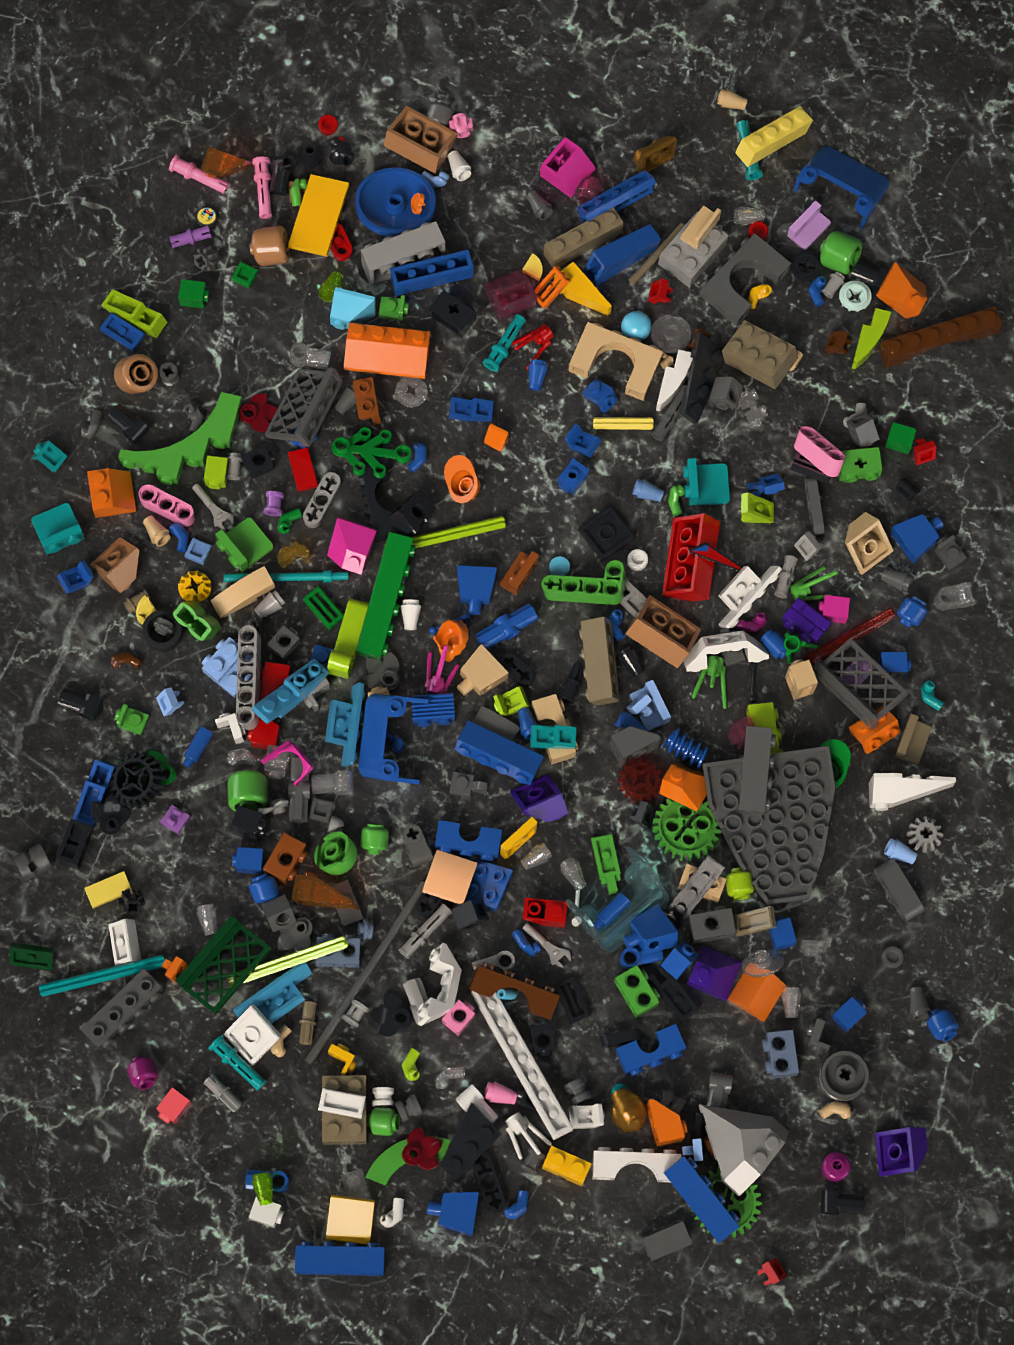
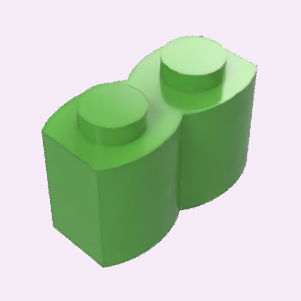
M195 601L181 602L173 612L176 621L188 627L190 633L198 640L213 639L221 628L219 622L213 616L206 614L203 607Z

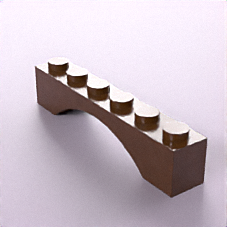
M996 306L881 341L878 351L885 368L904 363L917 355L945 344L968 339H981L998 334L1003 323Z

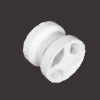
M372 1088V1093L374 1094L373 1107L394 1106V1101L392 1100L394 1088Z

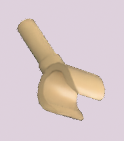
M660 344L656 345L660 351H663L662 358L664 360L660 363L664 370L666 366L673 368V358L664 352Z

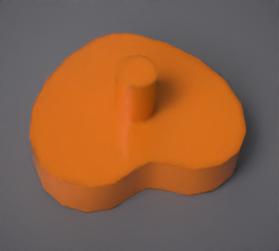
M416 193L411 199L412 212L419 215L422 206H425L422 193Z

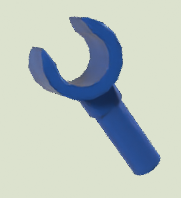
M386 731V738L393 742L390 748L397 753H401L404 748L402 739L394 737Z

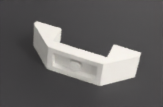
M736 631L701 637L683 662L687 672H698L702 669H708L706 654H719L720 652L730 650L739 651L744 648L748 662H761L762 660L769 659V654L761 642L744 631Z
M442 943L436 949L434 948L429 956L431 961L430 970L443 975L440 982L442 990L437 1000L431 997L419 1006L417 1015L419 1016L418 1025L420 1026L444 1016L455 1004L462 970L445 943Z

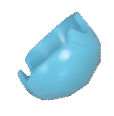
M641 311L628 313L623 318L621 330L625 337L636 338L640 341L646 339L652 329L650 318Z

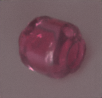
M584 177L575 190L577 201L582 205L602 194L604 186L596 177Z

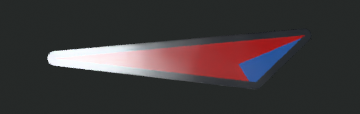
M703 543L689 549L691 554L736 571H740L743 568L708 543Z

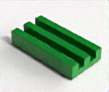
M319 586L303 598V602L329 631L343 620L344 614ZM318 593L337 614V618L328 611L315 594ZM310 598H312V600L320 607V609L327 615V617L332 622L329 623L325 619V617L311 603V601L309 600Z

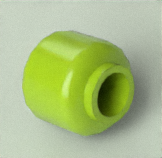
M741 868L732 869L731 873L725 877L727 879V894L733 897L734 900L750 898V894L755 889L752 884L751 873L743 871Z

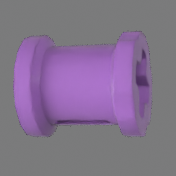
M267 491V504L263 511L264 514L281 516V500L284 498V494L278 491Z

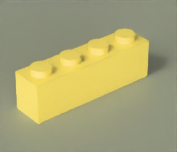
M799 106L743 138L735 153L749 167L805 135L813 120Z

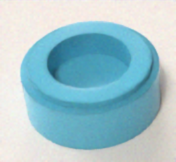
M560 556L553 558L549 564L550 574L567 576L570 571L569 561Z

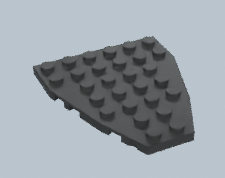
M829 746L770 754L774 755L773 768H769L768 776H772L771 789H767L766 797H770L769 810H765L764 816L739 813L743 758L702 764L708 806L739 867L743 871L751 873L752 884L766 905L808 900L810 898L825 851L835 793V781Z

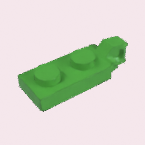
M612 834L592 837L591 843L599 880H601L602 885L607 884L609 895L617 894L616 882L620 881L621 873Z

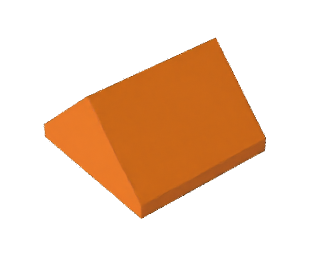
M749 963L727 1000L762 1022H765L786 985L770 970Z

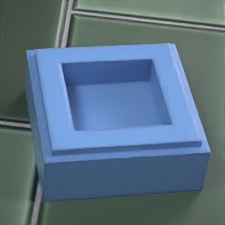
M193 538L184 556L204 566L212 550V545Z

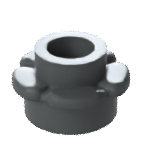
M158 618L154 622L157 633L166 636L167 633L173 632L171 630L173 627L171 622L163 618Z

